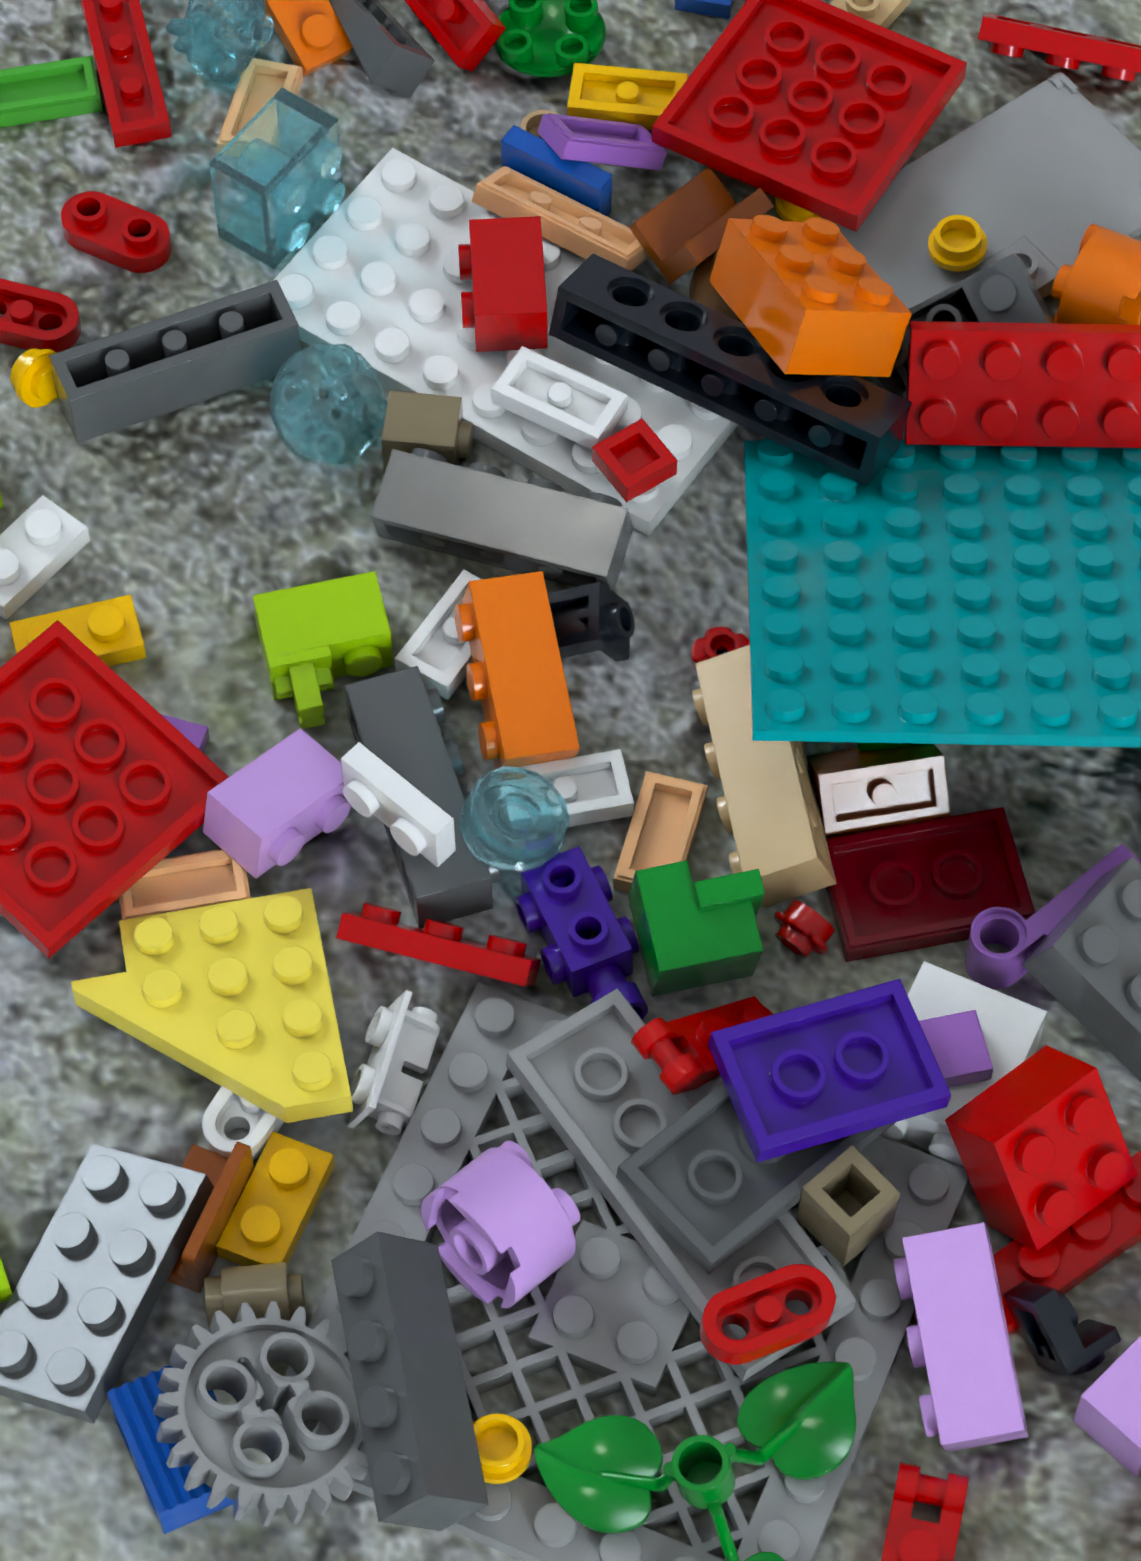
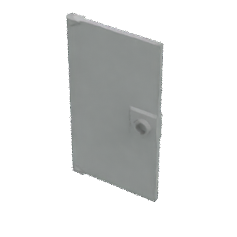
M1058 72L901 168L857 232L837 223L835 224L856 251L866 257V262L879 277L893 288L894 294L908 309L1012 253L1024 261L1042 298H1045L1051 294L1059 269L1064 264L1073 266L1079 255L1083 235L1091 224L1094 223L1132 238L1141 234V151L1078 91V87L1064 73ZM965 215L971 217L980 225L987 238V253L984 260L978 266L967 271L954 272L945 270L932 261L928 253V238L931 231L945 217ZM865 376L870 383L875 385L871 376Z

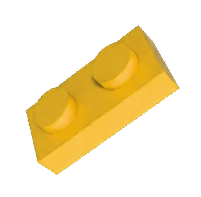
M574 63L567 115L640 124L645 129L652 130L653 124L688 79V74Z
M131 594L9 622L16 654L58 620L109 667L146 658L144 642Z
M272 1132L216 1245L218 1257L241 1266L287 1262L288 1265L335 1167L334 1154Z

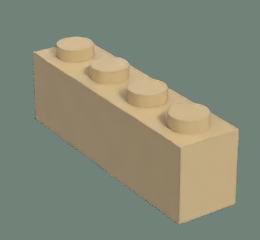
M750 645L696 663L700 688L693 690L692 696L702 724L704 726L709 725L712 742L704 745L707 762L713 776L717 780L721 779L724 796L717 798V808L725 830L728 834L733 833L737 851L729 853L732 873L759 869L765 891L761 903L764 908L837 884L803 742L752 741Z

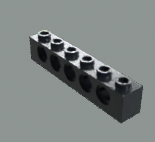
M592 254L558 286L549 331L550 336L867 486L899 450L912 404L911 401L857 376L784 374L743 323L596 254Z

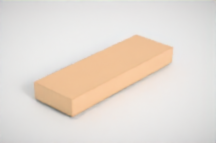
M503 166L476 184L471 202L503 218L541 216L543 238L586 260L592 254H596L632 271L649 257L629 227L507 166Z

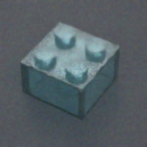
M282 87L209 163L218 237L272 269H275L289 253L297 252L307 240L309 231L324 215L333 214L342 203L345 195L339 119Z

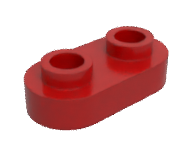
M87 191L74 195L64 204L61 210L64 237L72 247L134 273H148L161 268L171 256L172 245L168 225L162 218L148 211L96 191ZM140 233L146 235L144 237H134Z
M0 279V314L3 315L0 317V343L26 350L34 348L40 350L51 349L57 353L74 346L81 335V322L78 307L71 298L61 293Z
M792 1264L715 1294L704 1308L700 1323L702 1344L709 1354L717 1360L727 1364L739 1365L810 1339L820 1334L827 1327L836 1302L834 1287L829 1278L819 1269L805 1264ZM790 1300L802 1301L807 1305L809 1312L803 1315L794 1314L788 1310L785 1303ZM729 1324H735L742 1327L747 1336L737 1340L731 1339L725 1335L722 1328Z

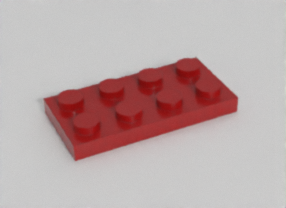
M910 321L906 400L911 401L912 404L904 429L905 444L1141 448V325Z

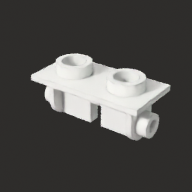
M406 990L388 1008L380 1006L370 1022L365 1041L373 1045L367 1065L362 1063L350 1083L354 1106L347 1127L353 1129L365 1117L369 1116L377 1120L375 1127L380 1132L394 1136L400 1135L402 1128L407 1127L414 1113L423 1081L402 1073V1067L405 1066L421 1074L428 1069L440 1027L436 1024L437 1014L434 1011L424 1007H414L412 1011L407 1010L412 996L411 991Z

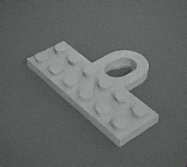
M618 988L507 1054L506 1066L699 1324L701 1323L706 1304L715 1294L792 1264L813 1266L822 1271L831 1281L835 1290L836 1302L827 1327L854 1310L857 1299L789 1211L784 1213L709 1275L616 1178L618 1166L723 1083L721 1075H718L697 1089L672 1095L659 1079L662 1071L652 1058L645 1060L631 1044L634 1034L645 1024ZM790 1300L785 1303L788 1310L794 1314L803 1315L809 1312L807 1305L802 1301ZM729 1324L722 1328L725 1335L731 1339L737 1340L747 1336L744 1329L735 1324ZM805 1341L745 1364L729 1365L743 1382Z

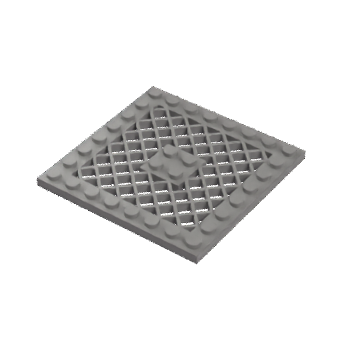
M478 982L346 1250L377 1231L430 1243L437 1229V1224L426 1231L421 1216L423 1199L464 1168L469 1160L473 1161L488 1148H498L506 1141H513L525 1150L531 1159L533 1169L543 1180L575 1168L585 1190L570 1197L576 1204L579 1213L593 1208L600 1226L584 1220L581 1221L575 1234V1254L560 1267L545 1301L537 1286L527 1294L532 1306L499 1318L493 1301L487 1304L474 1296L462 1284L447 1289L450 1308L477 1298L487 1323L455 1334L469 1406L474 1419L477 1420L487 1415L480 1399V1394L513 1383L523 1408L506 1415L516 1418L525 1427L530 1425L538 1444L551 1440L543 1420L576 1408L583 1424L586 1421L595 1419L588 1403L621 1391L632 1416L631 1418L646 1424L654 1435L653 1428L685 1417L693 1436H709L698 1411L730 1399L738 1417L740 1407L745 1400L743 1394L752 1391L762 1381L777 1373L816 1362L849 1363L854 1373L856 1433L853 1446L843 1463L834 1471L822 1477L800 1480L782 1474L775 1466L771 1457L767 1462L759 1465V1470L736 1478L733 1493L723 1503L735 1530L731 1532L736 1550L738 1549L737 1553L740 1561H744L748 1557L760 1552L776 1553L785 1561H813L907 1334L906 1327L910 1326L916 1312L913 1298L901 1300L893 1259L905 1257L902 1238L950 1229L969 1183L965 1168L882 1136L876 1138L860 1151L900 1192L893 1225L864 1249L851 1284L841 1263L810 1233L817 1249L857 1299L854 1310L833 1324L826 1343L820 1333L808 1339L811 1349L782 1360L779 1358L742 1382L738 1376L735 1377L729 1364L721 1362L709 1354L702 1341L677 1349L691 1318V1312L638 1241H635V1237L626 1225H615L606 1204L608 1201L570 1150L567 1148L566 1151L538 1161L535 1160L527 1139L553 1130V1128L542 1113L518 1121L509 1099L526 1094V1091L515 1077L509 1079L511 1071L506 1066L507 1054L565 1020L568 1016ZM497 1104L506 1126L482 1134ZM799 1201L796 1204V1208L788 1211L801 1226L802 1224L797 1220ZM334 1275L308 1326L314 1329L324 1319H330L331 1327L326 1338L333 1343L345 1337ZM692 1315V1317H693V1319H694V1321H695V1323H696V1325H697V1328H698V1330H699V1332H700V1324L697 1322V1320H696V1319L694 1318V1316ZM533 1326L528 1336V1346L540 1352L517 1360L507 1335ZM495 1340L505 1365L471 1377L461 1352ZM711 1357L722 1382L690 1394L679 1369ZM572 1364L603 1378L580 1385ZM288 1366L284 1376L289 1377L297 1375L291 1366ZM558 1366L568 1391L535 1403L525 1377ZM666 1374L677 1400L645 1411L636 1390L656 1397ZM309 1419L303 1421L309 1431L317 1435L326 1436L331 1434L330 1429L318 1420ZM738 1427L712 1436L720 1441L723 1446L726 1443H733L738 1447L748 1443L741 1436ZM750 1444L752 1451L759 1450V1448H756ZM674 1451L663 1454L662 1468L656 1478L664 1473L663 1466L667 1462L672 1461ZM289 1452V1455L291 1456L292 1460H293L295 1463H299V1464H300V1463H303V1462L299 1461L298 1459H296V1458ZM532 1454L528 1467L518 1478L503 1484L485 1482L489 1505L446 1528L523 1561H726L719 1558L724 1553L718 1537L702 1543L691 1519V1515L706 1509L692 1506L683 1499L675 1481L664 1491L669 1504L650 1511L646 1521L638 1528L623 1533L609 1534L597 1532L583 1526L568 1515L556 1502L547 1487L524 1478L540 1472L535 1454ZM369 1471L363 1481L353 1479L355 1485L352 1490L374 1499ZM764 1487L748 1525L736 1498ZM677 1521L687 1544L653 1530Z

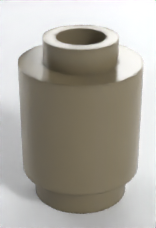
M287 1262L221 1268V1276L204 1278L209 1332V1326L216 1311L221 1310L234 1324L236 1323L240 1306L245 1302L253 1309L256 1318H264L271 1301L277 1302L280 1316L283 1320L290 1321L299 1306L305 1308L302 1274L289 1275Z

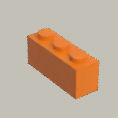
M543 571L469 581L462 603L455 605L454 616L459 641H469L473 663H468L466 666L469 694L472 701L481 700L485 722L479 723L478 736L483 759L485 761L493 760L496 773L498 770L576 757L580 746Z

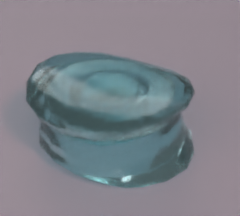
M502 766L489 771L475 783L472 792L462 806L459 824L463 840L476 860L501 871L525 872L542 866L557 854L563 844L570 816L565 799L549 780L537 772L521 767Z

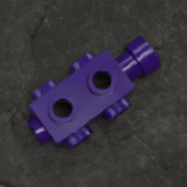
M580 846L562 853L549 852L536 858L529 866L521 868L522 895L514 898L515 907L526 932L530 934L540 930L547 944V947L540 949V955L552 984L557 985L566 982L573 998L589 992L592 998L590 1004L618 988L641 1020H643L648 1013V1006L637 985L633 982H627L625 978L633 974L632 955L639 952L638 940L626 916L616 918L609 902L613 901V895L603 869L599 865L590 868ZM590 930L597 931L598 936L589 939Z

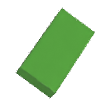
M93 55L0 70V128L103 112Z

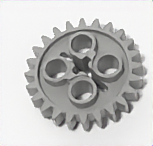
M276 1301L270 1302L264 1318H256L250 1305L247 1302L242 1303L236 1317V1323L234 1324L221 1310L216 1311L209 1326L210 1332L195 1324L191 1327L186 1341L188 1346L175 1345L169 1359V1364L173 1368L163 1369L157 1386L164 1393L158 1395L153 1414L166 1419L161 1422L156 1435L157 1442L177 1443L171 1449L166 1464L168 1468L189 1465L191 1470L185 1481L184 1488L186 1491H189L206 1483L212 1488L206 1505L210 1509L217 1506L225 1497L234 1500L233 1519L236 1521H240L248 1507L253 1506L258 1507L263 1526L270 1525L276 1508H283L293 1525L298 1524L305 1510V1502L318 1515L322 1516L326 1514L332 1501L331 1494L346 1501L355 1485L353 1479L363 1481L369 1471L350 1362L347 1358L348 1351L345 1337L334 1343L326 1338L331 1327V1320L328 1318L321 1321L314 1329L305 1326L306 1313L305 1308L301 1306L294 1312L290 1321L281 1319ZM238 1362L246 1363L251 1373L245 1368V1366L239 1364ZM283 1362L291 1366L297 1375L291 1377L282 1376L276 1373L269 1366V1363ZM214 1389L224 1390L231 1394L237 1403L231 1405L220 1404L214 1401L207 1391ZM309 1419L318 1420L330 1429L331 1434L326 1436L317 1435L309 1431L303 1421ZM242 1449H259L270 1458L271 1463L264 1465L256 1464L245 1457ZM289 1452H290L296 1459H298L299 1461H301V1462H303V1463H300V1464H299V1463H295V1462L292 1460L291 1456L289 1455Z

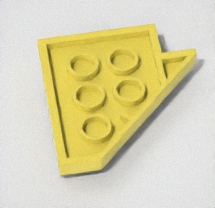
M311 888L120 920L119 926L126 972L71 981L75 1005L214 1083L226 1087L239 1097L241 1096L286 1123L353 1112L352 1096Z

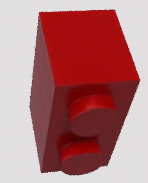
M541 216L469 220L470 244H458L460 280H472V292H461L463 328L475 329L476 352L520 350L522 346L528 349H547L548 318Z

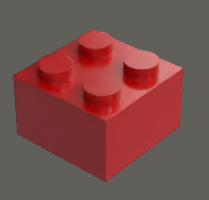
M1047 1045L945 1119L988 1226L1035 1251H1039L1138 1175L1097 1068Z

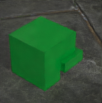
M687 860L635 871L628 900L651 997L753 976L763 952L756 923V915L765 895L759 869L696 881L694 884L692 883Z

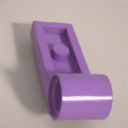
M1120 844L1027 920L1018 912L1006 907H992L980 912L972 922L965 957V967L970 978L974 982L991 989H1003L1014 984L1028 973L1022 966L1026 959L1102 875L1130 857H1133L1139 864L1140 860L1126 846ZM998 943L1006 946L1010 952L995 953L988 950L984 945Z

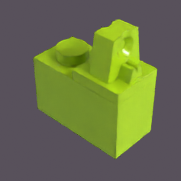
M375 571L253 595L257 632L273 700L293 698L301 729L325 725L320 691L335 689L334 678L346 675L366 676L381 668L393 666L391 631Z

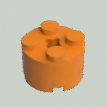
M1094 223L1091 224L1083 235L1079 255L1073 266L1064 264L1055 277L1051 295L1053 298L1060 300L1054 317V322L1062 324L1141 325V241Z

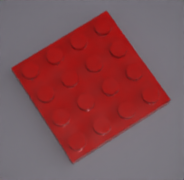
M747 0L653 124L652 142L759 189L761 187L764 192L857 232L965 79L967 62L821 0Z
M58 620L0 667V914L48 959L204 823L208 791L229 778L227 774Z

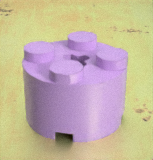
M506 1141L498 1148H488L427 1195L421 1204V1216L426 1231L437 1224L445 1241L438 1247L440 1258L467 1290L487 1304L498 1296L503 1299L501 1308L508 1309L568 1262L576 1251V1239L572 1228L580 1221V1213L576 1204L562 1189L553 1188L551 1190L547 1183L533 1169L531 1159L525 1150L513 1141Z

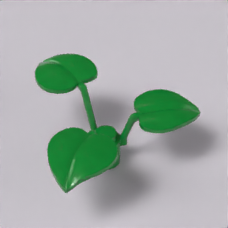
M846 1362L809 1363L777 1373L754 1387L740 1407L737 1424L741 1436L749 1444L759 1448L758 1451L736 1449L733 1443H726L723 1446L720 1441L707 1435L691 1436L677 1446L673 1453L672 1461L667 1462L663 1466L664 1473L656 1478L663 1464L662 1448L657 1437L646 1424L635 1418L610 1415L586 1421L560 1437L538 1444L534 1449L537 1466L549 1492L568 1515L589 1529L609 1534L623 1533L642 1525L648 1518L651 1510L650 1491H665L676 1481L681 1495L689 1504L697 1508L709 1510L726 1561H740L722 1508V1504L729 1499L735 1487V1473L732 1463L762 1465L772 1457L775 1466L782 1474L800 1480L822 1477L834 1471L848 1456L856 1433L853 1369ZM760 1552L748 1557L744 1561L785 1560L773 1552Z

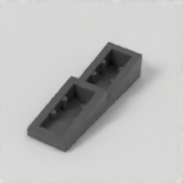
M329 0L371 83L411 98L435 60L378 0Z

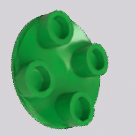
M508 0L509 7L498 18L506 29L494 43L496 53L510 68L534 77H558L573 73L574 63L590 64L599 55L605 43L606 27L601 14L598 12V2L596 0Z

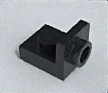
M601 582L547 593L561 658L600 650L616 662L629 659L630 637L634 633L635 621L628 602Z
M1024 1280L1003 1294L1038 1366L1067 1375L1083 1374L1100 1365L1106 1357L1104 1352L1122 1340L1115 1326L1091 1319H1086L1078 1324V1316L1071 1302L1061 1291L1055 1288Z

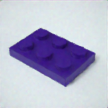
M901 979L711 1032L708 1042L756 1163L946 1108L951 1098L950 1090Z

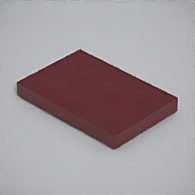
M1004 807L826 838L837 883L826 887L846 962L969 940L973 920L980 912L988 908L1006 907L1018 912L1026 920L1035 913Z

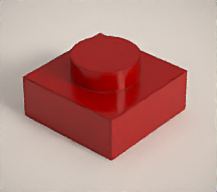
M643 418L592 446V462L626 503L677 474L678 460Z

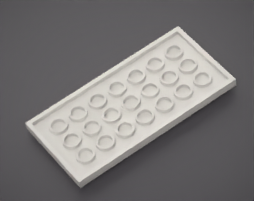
M391 148L274 279L278 280L299 324L300 340L388 390L462 397L463 422L473 423V438L547 480L560 485L563 489L574 495L586 498L588 493L595 492L619 500L622 503V507L628 508L633 528L649 536L738 424L550 336L549 331L558 286L586 259L543 237L548 348L530 350L627 394L628 409L609 437L643 418L678 460L677 474L626 503L592 462L591 449L493 404L492 387L519 350L476 352L475 329L463 328L461 292H472V280H460L458 244H470L469 220L503 217L471 202L474 194L472 190L402 152Z

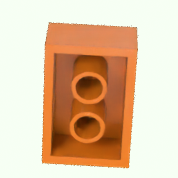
M756 215L753 219H728L709 282L784 374L890 377L912 315L910 310L894 294L893 288L879 277L866 262V257L856 251L841 234L840 228L835 223L818 217L807 218L805 222L782 221L770 215Z

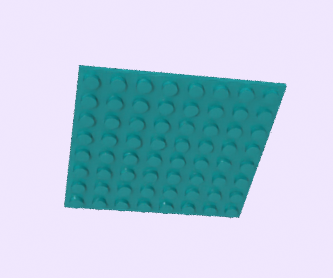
M768 438L761 441L744 440L752 741L1141 748V448L906 445L905 440H901L899 450L867 486Z

